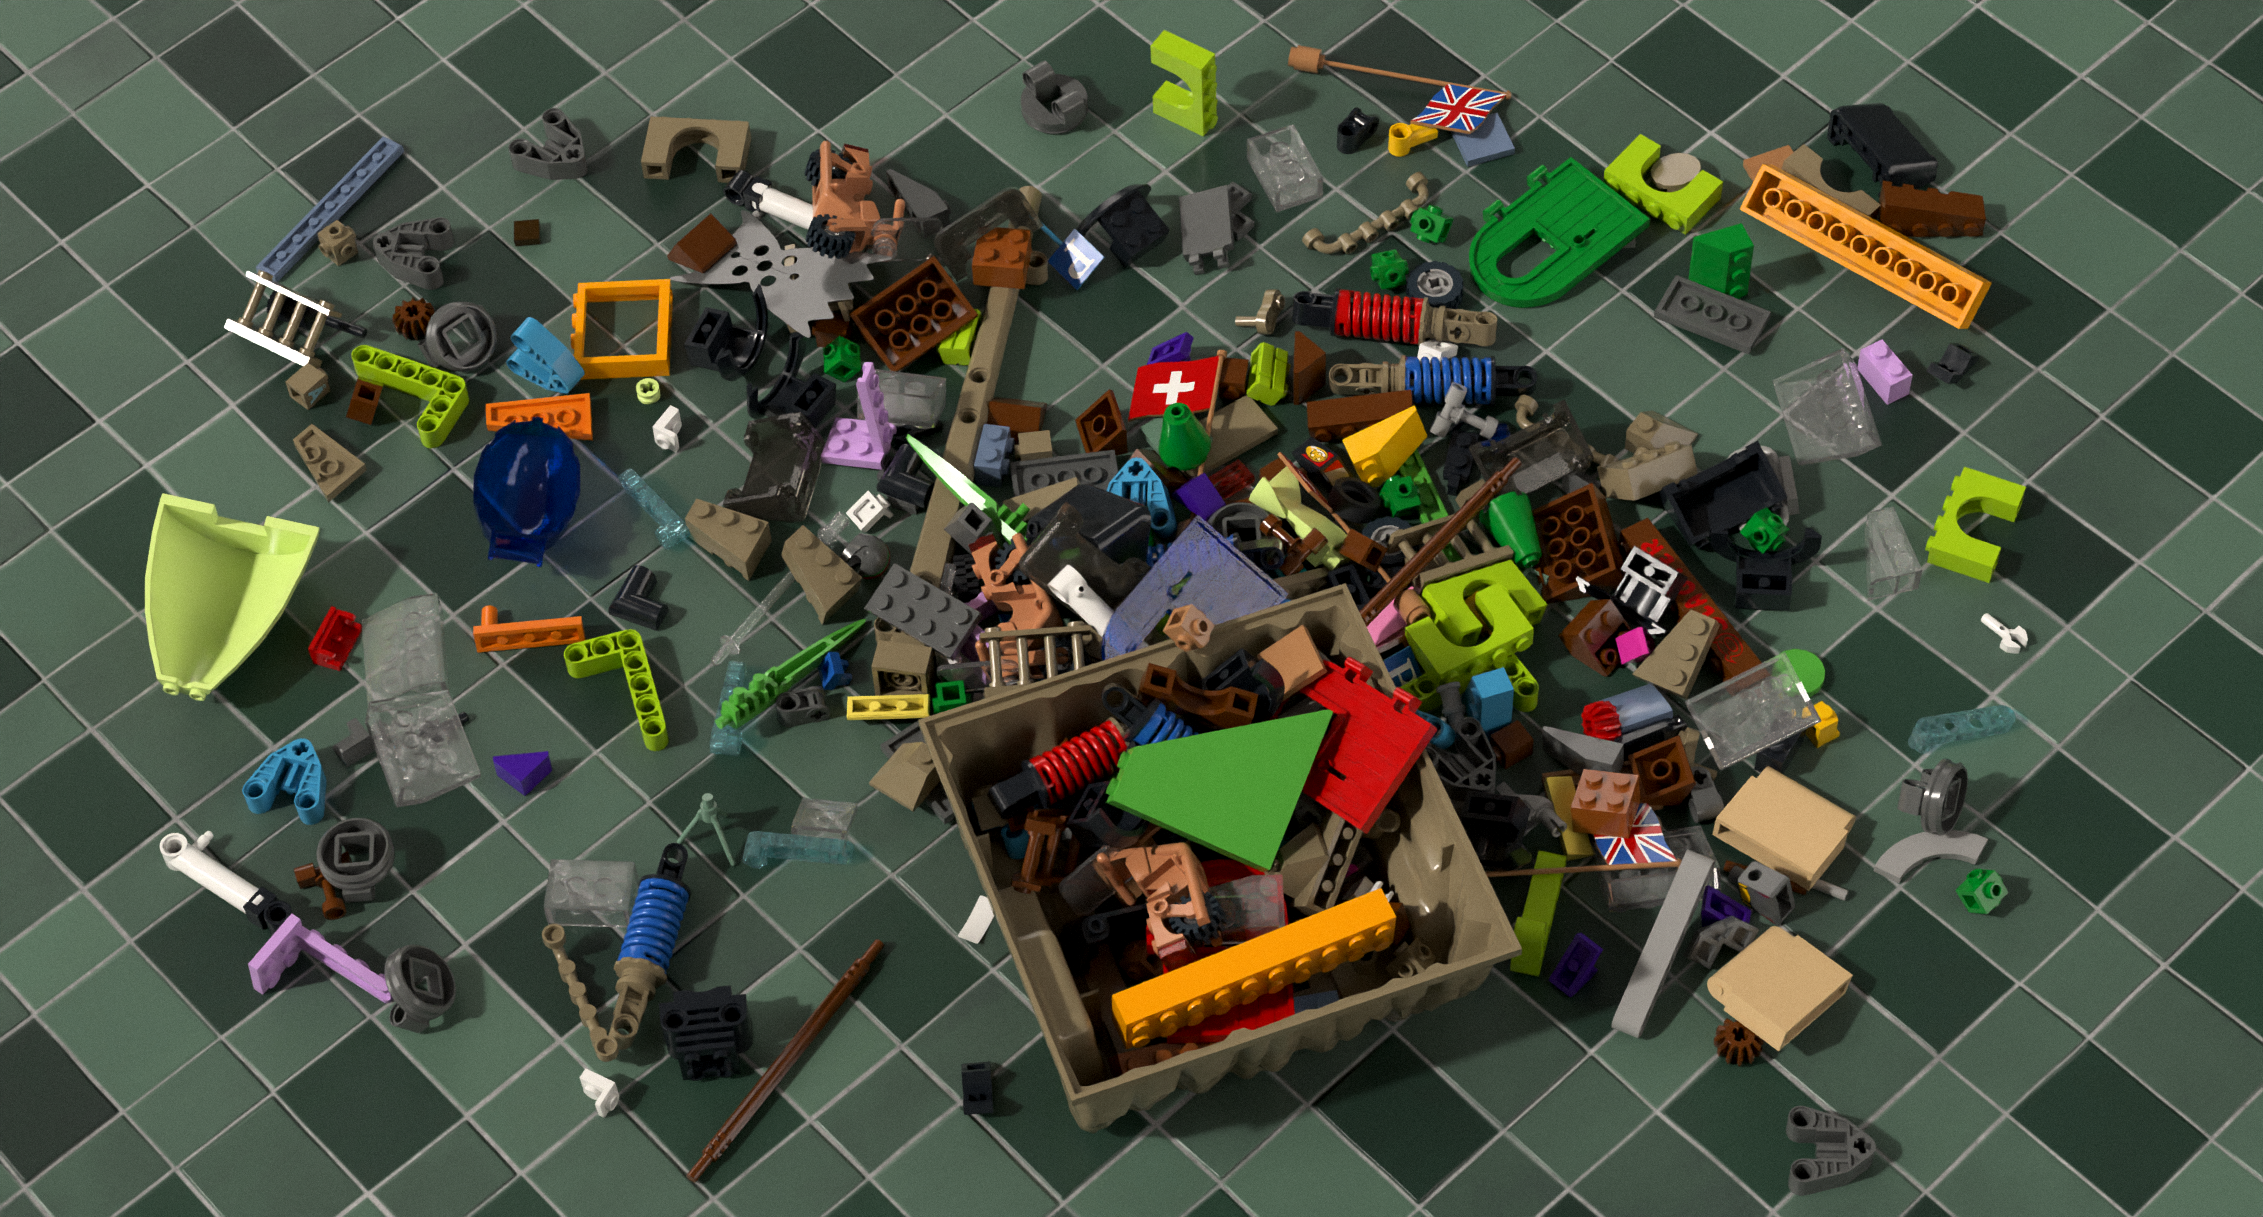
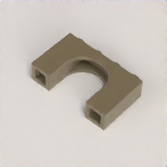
M650 117L641 159L644 178L669 180L675 154L689 144L705 143L718 150L715 165L718 182L729 183L739 170L745 171L751 143L749 122Z

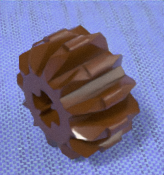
M412 297V300L409 302L403 300L402 306H395V314H393L392 318L398 334L403 335L406 340L414 337L417 341L419 336L426 337L429 320L435 313L434 307L431 303H426L424 298L416 301Z
M1726 1018L1724 1025L1717 1027L1716 1037H1714V1045L1718 1048V1057L1726 1056L1727 1064L1735 1060L1739 1067L1742 1065L1743 1060L1751 1064L1754 1061V1057H1759L1762 1052L1761 1046L1764 1044L1763 1039L1736 1019L1733 1022Z

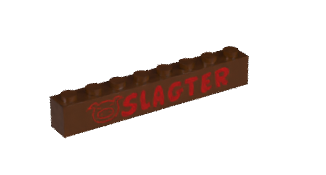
M1649 518L1621 530L1618 544L1623 557H1628L1633 547L1636 546L1688 577L1667 613L1669 615H1672L1679 623L1690 610H1694L1717 620L1720 624L1706 659L1712 672L1717 673L1723 680L1726 690L1729 693H1733L1738 701L1766 688L1769 671Z

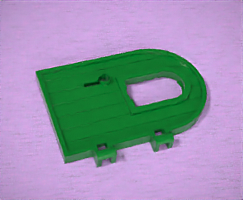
M1572 157L1551 173L1548 172L1544 165H1541L1527 176V185L1531 189L1505 208L1503 203L1497 199L1483 210V220L1487 223L1477 232L1469 250L1470 273L1479 290L1500 304L1518 308L1545 305L1566 294L1650 226V219ZM1542 179L1547 185L1543 187V184L1538 180ZM1497 213L1503 220L1499 222L1498 218L1494 215ZM1533 233L1539 236L1543 242L1548 243L1552 249L1556 250L1532 271L1519 278L1506 277L1496 267V264L1503 256L1511 252Z

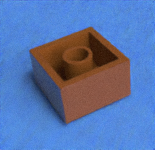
M980 226L972 261L974 285L1025 289L1032 253L1031 230Z
M1583 769L1571 805L1573 832L1629 838L1641 801L1639 775Z

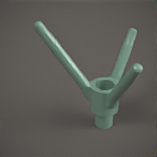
M706 793L702 796L700 809L681 834L677 843L682 844L700 820L712 823L731 866H735V859L718 820V815L726 818L728 814L717 807L712 794Z

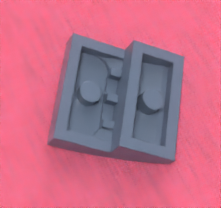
M1651 684L1600 700L1610 701L1616 707V712L1620 715L1619 721L1622 724L1620 726L1622 735L1664 718H1673L1672 708L1662 694Z

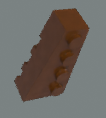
M1890 181L1882 182L1879 199L1881 206L1877 216L1878 222L1904 236H1983L1986 221L1983 196L1955 191L1943 194L1935 188L1928 187L1927 191L1914 189V185L1903 184L1902 187L1892 186Z

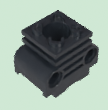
M731 985L715 987L703 992L675 991L673 992L674 1002L659 1003L660 1023L668 1054L679 1061L683 1080L700 1081L709 1077L728 1078L732 1075L741 1074L739 1054L749 1050L753 1044L752 1020L750 1019L746 994L733 995Z

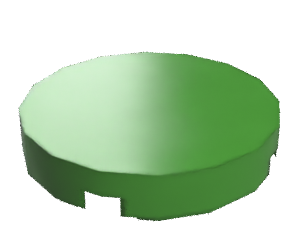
M1791 649L1783 651L1771 663V684L1779 694L1787 698H1810L1818 693L1824 684L1825 669L1822 661L1815 654L1806 650Z

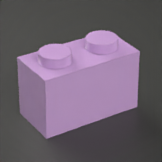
M1883 339L1860 350L1857 369L1887 405L1909 395L1912 374Z

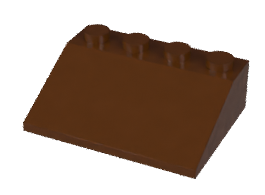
M935 256L849 314L854 326L893 375L978 317L976 311Z
M1593 483L1532 510L1542 552L1539 563L1534 567L1536 571H1539L1537 579L1539 585L1542 583L1541 594L1547 604L1591 597L1580 591L1576 580L1577 576L1607 592L1618 588L1626 572L1621 570L1624 562L1606 497ZM1542 573L1549 576L1547 585L1544 583Z

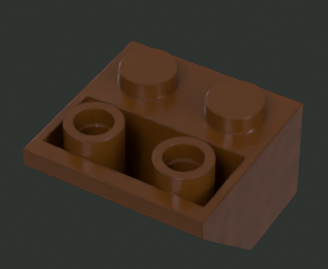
M1611 599L1590 600L1558 636L1574 658L1602 676H1608L1621 662L1615 638L1632 629Z

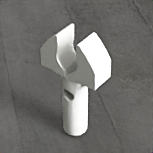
M1986 613L1982 616L1981 622L2002 637L2000 643L2002 650L2007 653L2018 654L2021 647L2012 640H2017L2026 647L2028 638L2026 631L2022 627L2018 626L2015 629H2008L1990 614Z

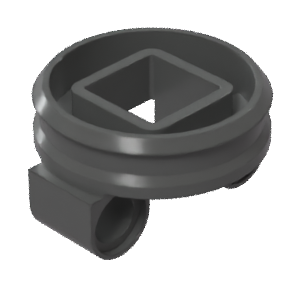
M1045 60L1022 73L1023 83L1026 87L1021 95V112L1029 126L1043 133L1060 134L1076 128L1083 122L1088 112V96L1086 89L1078 80L1067 75L1055 74L1051 65ZM1059 95L1060 98L1052 102V113H1050L1042 103Z
M451 302L440 307L432 315L427 326L426 338L418 343V347L431 367L436 368L441 365L452 371H472L483 366L493 355L497 344V329L492 317L482 305L471 302ZM462 322L471 338L477 340V342L461 353H458L446 332Z
M1247 502L1225 505L1210 517L1205 532H1202V538L1206 540V546H1208V539L1214 537L1217 549H1219L1217 539L1219 536L1226 538L1227 529L1256 528V540L1271 538L1259 530L1262 521L1270 513L1255 504ZM1268 550L1266 555L1277 557L1279 553L1275 550Z
M1944 758L1934 769H1923L1920 781L1912 779L1903 780L1897 809L1912 815H1921V826L1925 832H1935L1939 836L1948 834L1956 825L1965 802L1968 786L1967 769L1961 762L1953 763L1952 760Z
M350 818L333 825L324 833L318 843L316 857L324 878L333 886L342 889L345 903L374 901L375 884L380 882L391 870L395 859V849L390 834L380 823L367 818ZM342 846H344L345 852H349V855L369 853V861L342 863Z
M410 944L398 948L387 958L384 968L385 981L392 998L396 1002L390 1011V1023L392 1026L420 1033L429 1027L430 1020L438 1018L452 1007L456 997V984L453 973L439 954L421 945ZM425 976L427 978L428 991L415 987V983Z

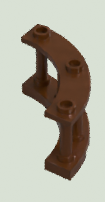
M1045 808L1034 810V813L1029 812L1027 814L1024 828L1028 831L1027 834L1030 837L1022 870L1014 873L1011 879V886L1014 887L1015 891L1031 894L1032 890L1040 892L1042 885L1052 886V883L1085 884L1088 888L1097 891H1103V888H1108L1095 869L1093 874L1075 871L1081 844L1073 833L1064 869H1053L1061 833L1068 828L1066 823L1074 809ZM1046 834L1049 835L1042 867L1037 869ZM1108 845L1099 847L1097 855L1105 850Z

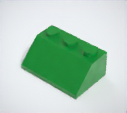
M1742 223L1693 237L1688 280L1737 299L1748 294L1754 245Z

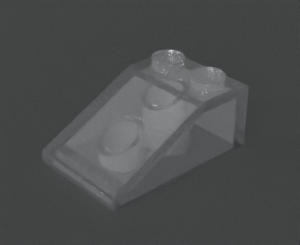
M1282 874L1252 875L1209 888L1210 893L1217 899L1226 914L1225 918L1227 921L1226 924H1223L1225 929L1221 932L1222 944H1241L1285 926Z

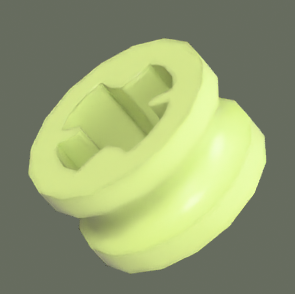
M645 378L636 385L637 397L641 403L653 404L659 400L661 394L656 380Z

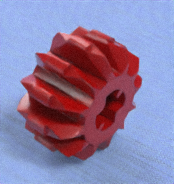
M1597 701L1584 706L1583 713L1581 714L1583 719L1581 725L1584 728L1583 734L1614 742V739L1622 734L1620 730L1622 724L1619 721L1620 715L1617 714L1616 707L1610 701Z

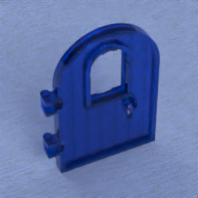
M1197 515L1109 618L1102 637V659L1104 661L1135 651L1165 614L1171 616L1176 608L1193 604L1216 625L1279 605L1289 593L1202 517ZM1187 573H1190L1192 576L1178 591V595H1174L1171 589L1178 585Z

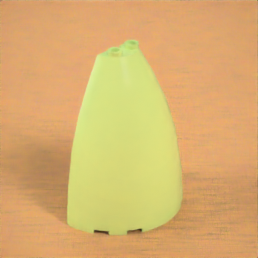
M162 493L152 530L145 575V616L156 677L164 685L162 689L164 692L171 695L182 693L189 695L192 699L204 701L206 695H209L234 673L260 646L282 616L306 570L319 537V527L270 516L266 517L264 526L218 516L214 504Z

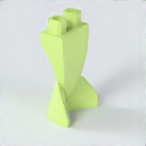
M1286 466L1270 482L1265 476L1262 477L1250 494V502L1271 514L1285 518L1298 537L1302 539L1315 527L1329 541L1316 555L1311 553L1306 559L1315 568L1323 564L1330 571L1337 569L1340 565L1345 566L1351 559L1338 552L1347 534L1322 514L1301 504L1299 481Z

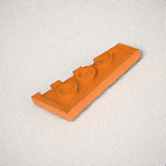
M590 393L486 404L488 431L593 441Z

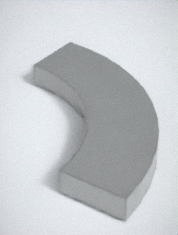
M1951 830L1943 836H1939L1935 832H1921L1911 835L1889 848L1879 858L1873 871L1900 883L1910 870L1931 858L1956 859L1975 865L1987 845L1988 839L1977 834L1959 830Z

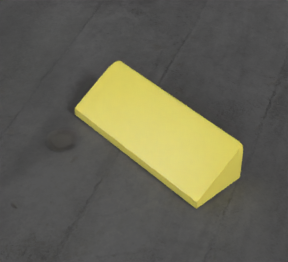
M930 694L850 696L847 701V720L926 718L930 716L931 712Z
M1572 776L1545 778V789L1548 799L1554 805V812L1567 824V829L1564 832L1556 826L1561 834L1559 839L1564 856H1567V861L1593 856L1588 834L1573 832L1571 805L1576 790Z

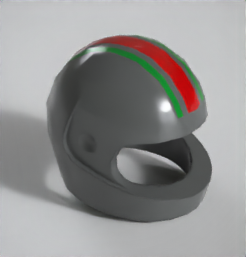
M860 533L848 544L840 558L851 568L861 564L858 574L863 579H874L881 576L887 570L890 564V551L883 540L873 535Z

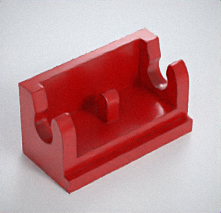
M330 607L308 648L313 664L337 671L342 669L363 629L361 624L352 622L355 621L357 616L336 609V607Z

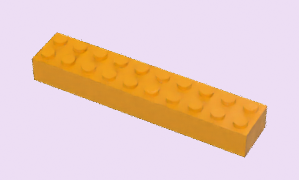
M1762 164L1740 207L1741 211L1958 329L1969 328L1992 282L1772 164Z
M1382 888L1374 890L1113 994L1112 1021L1126 1049L1131 1047L1140 1048L1148 1044L1151 1039L1159 1036H1170L1181 1027L1186 1025L1195 1026L1206 1017L1214 1014H1225L1231 1007L1241 1003L1243 1005L1250 1004L1258 996L1268 992L1269 994L1277 993L1288 984L1293 982L1302 983L1313 974L1321 971L1324 973L1332 971L1338 964L1348 960L1349 962L1357 961L1364 954L1373 950L1382 951L1393 943L1396 915Z

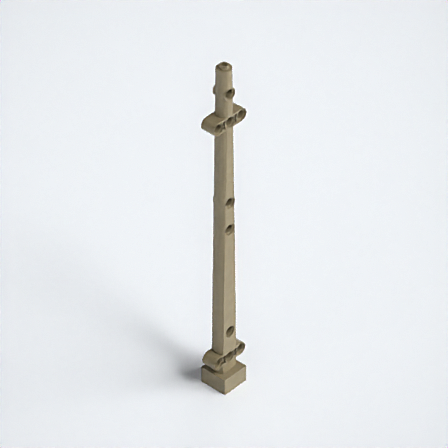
M1024 186L1018 190L1008 228L1031 230V241L1036 223L1028 214L1031 212L1037 217L1042 200V194L1037 188ZM1032 251L1026 284L1041 285L1048 279L1047 257L1042 252ZM992 286L990 288L942 459L952 465L971 482H973L975 475L974 463L983 425L987 424L989 401L994 397L1020 290L1017 288ZM936 478L910 572L946 592L954 561L953 556H955L958 542L944 528L957 511L965 505ZM877 617L874 621L877 648L871 666L875 696L930 694L931 699L936 680L933 658L935 651L932 647L924 645Z

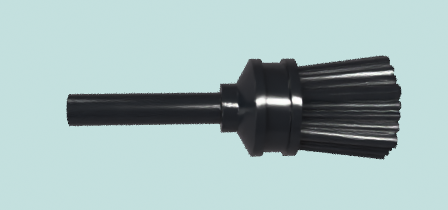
M273 290L270 299H268L267 313H269L276 296V290ZM287 296L277 320L289 322L298 301ZM307 305L299 327H304V329L310 331L318 310ZM329 315L324 324L360 338H365L367 335L366 328Z

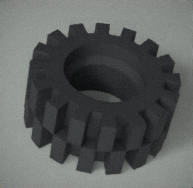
M972 554L956 555L953 557L958 600L968 603L980 594L979 581L972 568V565L976 562Z

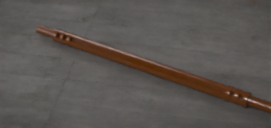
M1514 457L1500 472H1495L1359 611L1366 627L1508 483V478L1522 464L1518 458Z
M876 939L864 955L854 961L702 1150L703 1155L686 1175L690 1181L696 1183L708 1166L719 1159L870 970L869 965L885 947L882 941Z

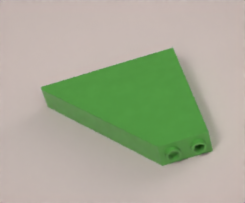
M1329 709L1128 749L1127 752L1124 751L1121 754L1117 763V767L1120 768L1117 778H1112L1107 787L1106 794L1109 797L1106 803L1261 872L1269 871L1333 711Z

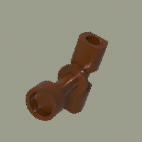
M1270 514L1262 521L1259 530L1267 537L1274 535L1287 547L1286 554L1288 556L1278 569L1285 576L1297 574L1304 568L1302 562L1311 553L1316 555L1329 541L1315 527L1304 539L1301 537L1294 539L1281 528L1282 520L1275 514Z
M348 851L342 853V863H353ZM312 862L294 868L300 889L315 884L323 888L326 901L322 904V910L326 919L336 920L346 914L344 900L337 898L335 887L324 878L319 866L315 867Z

